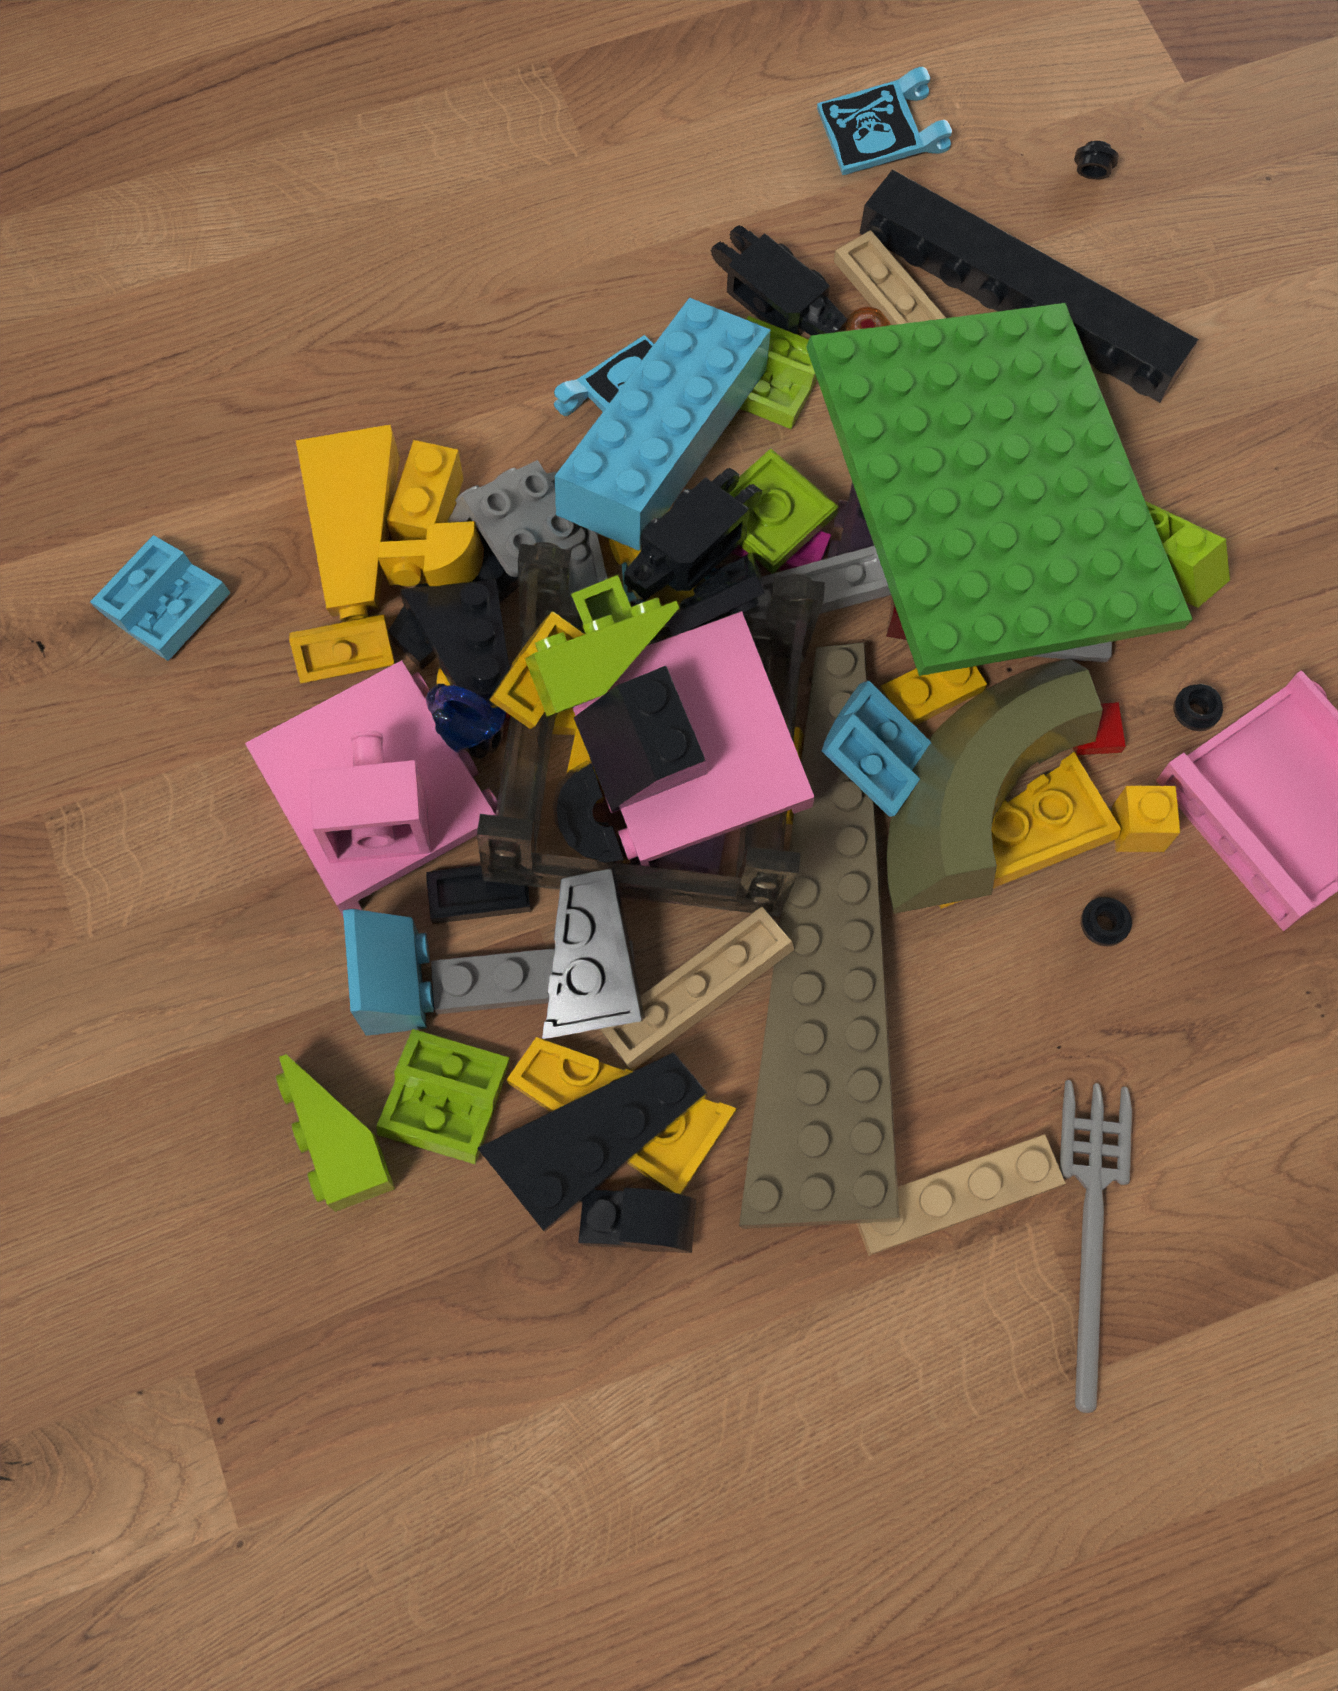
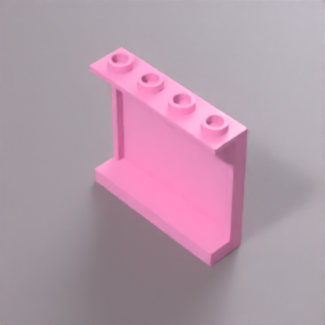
M743 612L646 646L607 691L609 692L617 685L666 666L706 760V775L620 809L627 828L618 831L628 860L638 856L642 869L650 867L649 861L792 809L793 814L813 807L814 794ZM602 696L572 707L575 716Z
M402 660L245 743L342 916L343 910H362L358 902L360 899L485 830L490 829L494 837L501 834L497 817L503 813L499 803L489 788L481 792L473 779L479 773L472 758L465 749L459 752L456 751L450 741V738L454 737L455 733L442 710L435 714L433 713L426 701L432 698L425 681L419 672L410 675ZM359 731H378L383 734L384 763L416 761L427 796L431 853L329 863L312 830L310 770L353 766L351 735Z
M1301 670L1286 687L1188 755L1182 753L1169 762L1156 780L1160 786H1176L1177 803L1180 810L1283 932L1338 892V710L1327 699L1323 688L1318 683L1311 681Z

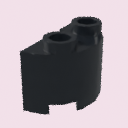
M585 761L569 770L556 787L553 801L555 824L567 844L582 856L603 863L624 860L613 826L609 825L608 822L595 821L592 810L594 804L603 796L592 763Z

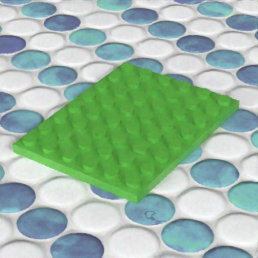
M1065 303L810 336L806 348L919 676L1185 629L1193 620Z

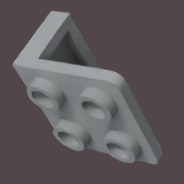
M538 460L519 469L511 468L500 474L494 481L482 487L476 485L465 490L456 498L457 505L447 520L448 523L475 521L476 527L506 573L513 577H517L580 545L585 538V532L580 525L556 515L555 486Z

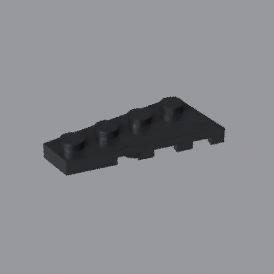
M673 1052L477 1149L541 1229L546 1232L708 1094Z

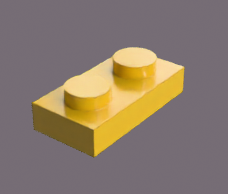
M384 614L289 633V642L300 684L395 664Z
M976 666L919 676L916 668L881 685L879 691L916 726L982 693L987 683Z

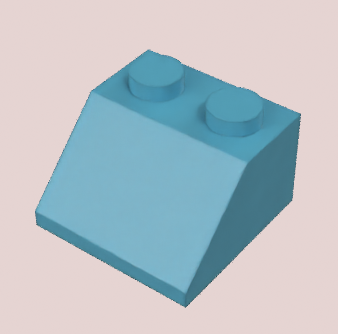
M358 909L343 910L350 1011L365 1035L426 1029V1013L434 1012L432 985L430 981L423 982L421 964L430 962L427 934H418L416 925L411 917Z

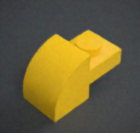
M475 521L428 524L426 540L379 542L378 560L389 585L407 587L428 583L429 586H441L472 582L478 575L484 559V547Z
M553 611L545 618L513 661L512 667L489 699L529 729H532L537 724L545 711L525 659L538 652L535 643L542 639L564 632L567 641L585 635Z

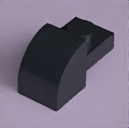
M624 1188V1191L595 1190L582 1201L578 1243L585 1246L692 1253L696 1199L672 1192L640 1188Z

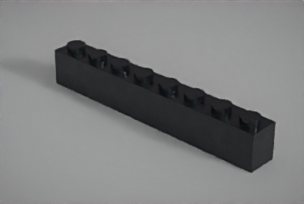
M893 169L864 205L860 227L861 235L871 230L888 250L904 258L910 265L920 267L931 273L949 287L961 290L977 299L983 306L999 312L1065 303L1089 363L1098 371L1117 378L1131 386L1137 393L1148 396L1161 403L1185 368L1199 340Z

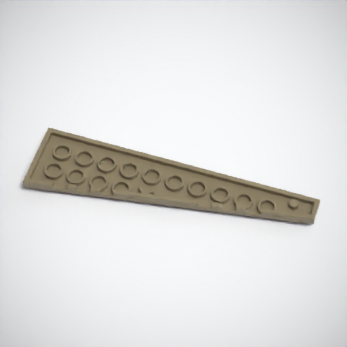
M864 642L816 647L801 764L814 794V802L812 808L795 813L793 819L779 927L792 941L795 950L775 964L773 968L739 1226L742 1229L900 1221L875 803L821 751L833 723L860 683L868 681Z

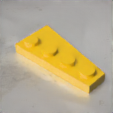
M1075 752L1064 758L1060 766L1046 776L1042 774L1027 784L1026 790L1009 802L1005 800L998 812H996L991 829L993 852L997 865L993 888L1119 838L1120 826ZM960 901L942 904L939 907L942 909Z
M536 1037L506 1080L509 1085L552 1112L633 1071L613 1067L599 1062L597 1058ZM703 1098L627 1164L668 1192L682 1194L736 1113L737 1108L721 1102L718 1104Z

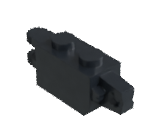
M738 225L730 231L729 235L731 243L741 251V254L721 241L711 248V255L715 263L728 273L726 292L761 321L799 336L804 332L812 336L846 330L847 318L828 299L830 285L826 283V280L819 272L810 270L795 258L790 249L784 244H778L765 233L758 238L751 231Z
M730 467L729 469L726 468L713 481L705 477L692 490H684L666 514L660 519H652L645 526L640 537L641 552L624 572V584L645 600L667 585L676 591H691L747 538L749 513L759 502L763 494L762 490L754 484H749L735 498L732 497L730 493L737 486L740 474Z

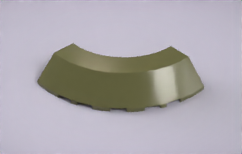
M1064 659L1040 665L1011 676L986 689L961 706L929 739L931 744L912 770L920 780L896 815L891 817L886 857L888 889L893 914L992 895L997 868L992 845V822L1005 798L1018 783V778L1036 762L1041 764L1060 752L1079 745L1095 742L1103 709L1088 669L1071 659Z

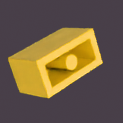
M413 440L387 517L392 541L426 540L428 524L448 523L447 520L454 510L455 500L459 495L464 479L458 449Z

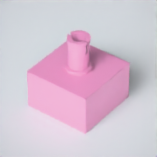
M369 730L359 731L351 735L353 766L310 770L312 830L329 863L431 853L427 796L416 761L384 763V738L382 733Z

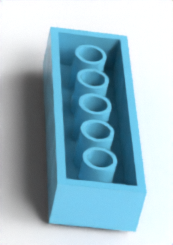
M689 298L556 473V515L640 551V537L645 526L652 519H660L667 513L742 406L747 396L765 373L771 329Z

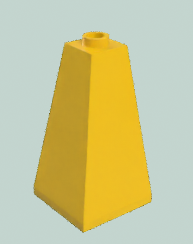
M391 425L296 440L326 609L332 617L340 616V621L363 619L368 617L369 610L379 608L384 571L378 560L379 542H388L389 527L387 517L395 496L400 461Z

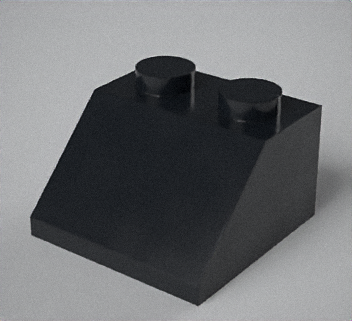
M666 666L617 685L574 717L612 812L707 774L705 757Z

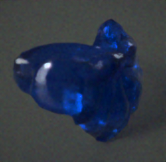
M440 683L430 689L426 695V704L436 724V732L457 753L462 749L478 745L490 739L502 728L506 712L498 706L492 708L484 698L470 690L453 685L446 686L444 683ZM461 702L464 703V704H467L468 706H470V707H472V708H465V709H464V707L462 706Z

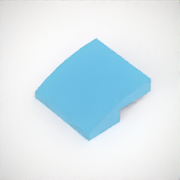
M153 535L90 603L122 630L169 661L231 592L221 580L193 565L184 552Z
M866 681L857 686L842 708L826 737L821 751L889 817L896 815L919 782L920 778L912 770L931 744V741L870 681Z

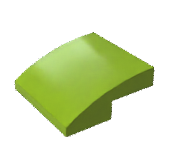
M748 316L746 320L771 329L767 369L739 409L792 429L817 381L806 348L809 339Z
M412 1029L394 1071V1085L376 1125L377 1135L476 1165L480 1154L477 1148L484 1143L506 1076L510 1057Z

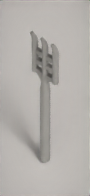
M1066 1080L1062 1109L1060 1171L1063 1178L1075 1176L1086 1189L1082 1218L1075 1406L1082 1413H1092L1097 1407L1104 1225L1102 1190L1112 1181H1117L1120 1185H1128L1130 1183L1132 1105L1129 1089L1124 1086L1121 1088L1119 1123L1103 1121L1104 1104L1101 1086L1095 1083L1093 1084L1091 1118H1075L1076 1104L1073 1083L1071 1080ZM1075 1130L1089 1131L1090 1143L1074 1141ZM1103 1133L1118 1135V1146L1103 1144ZM1074 1153L1088 1154L1089 1166L1073 1164ZM1102 1156L1117 1158V1169L1103 1168Z

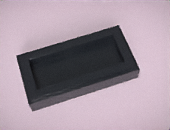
M525 860L426 872L432 924L531 912Z

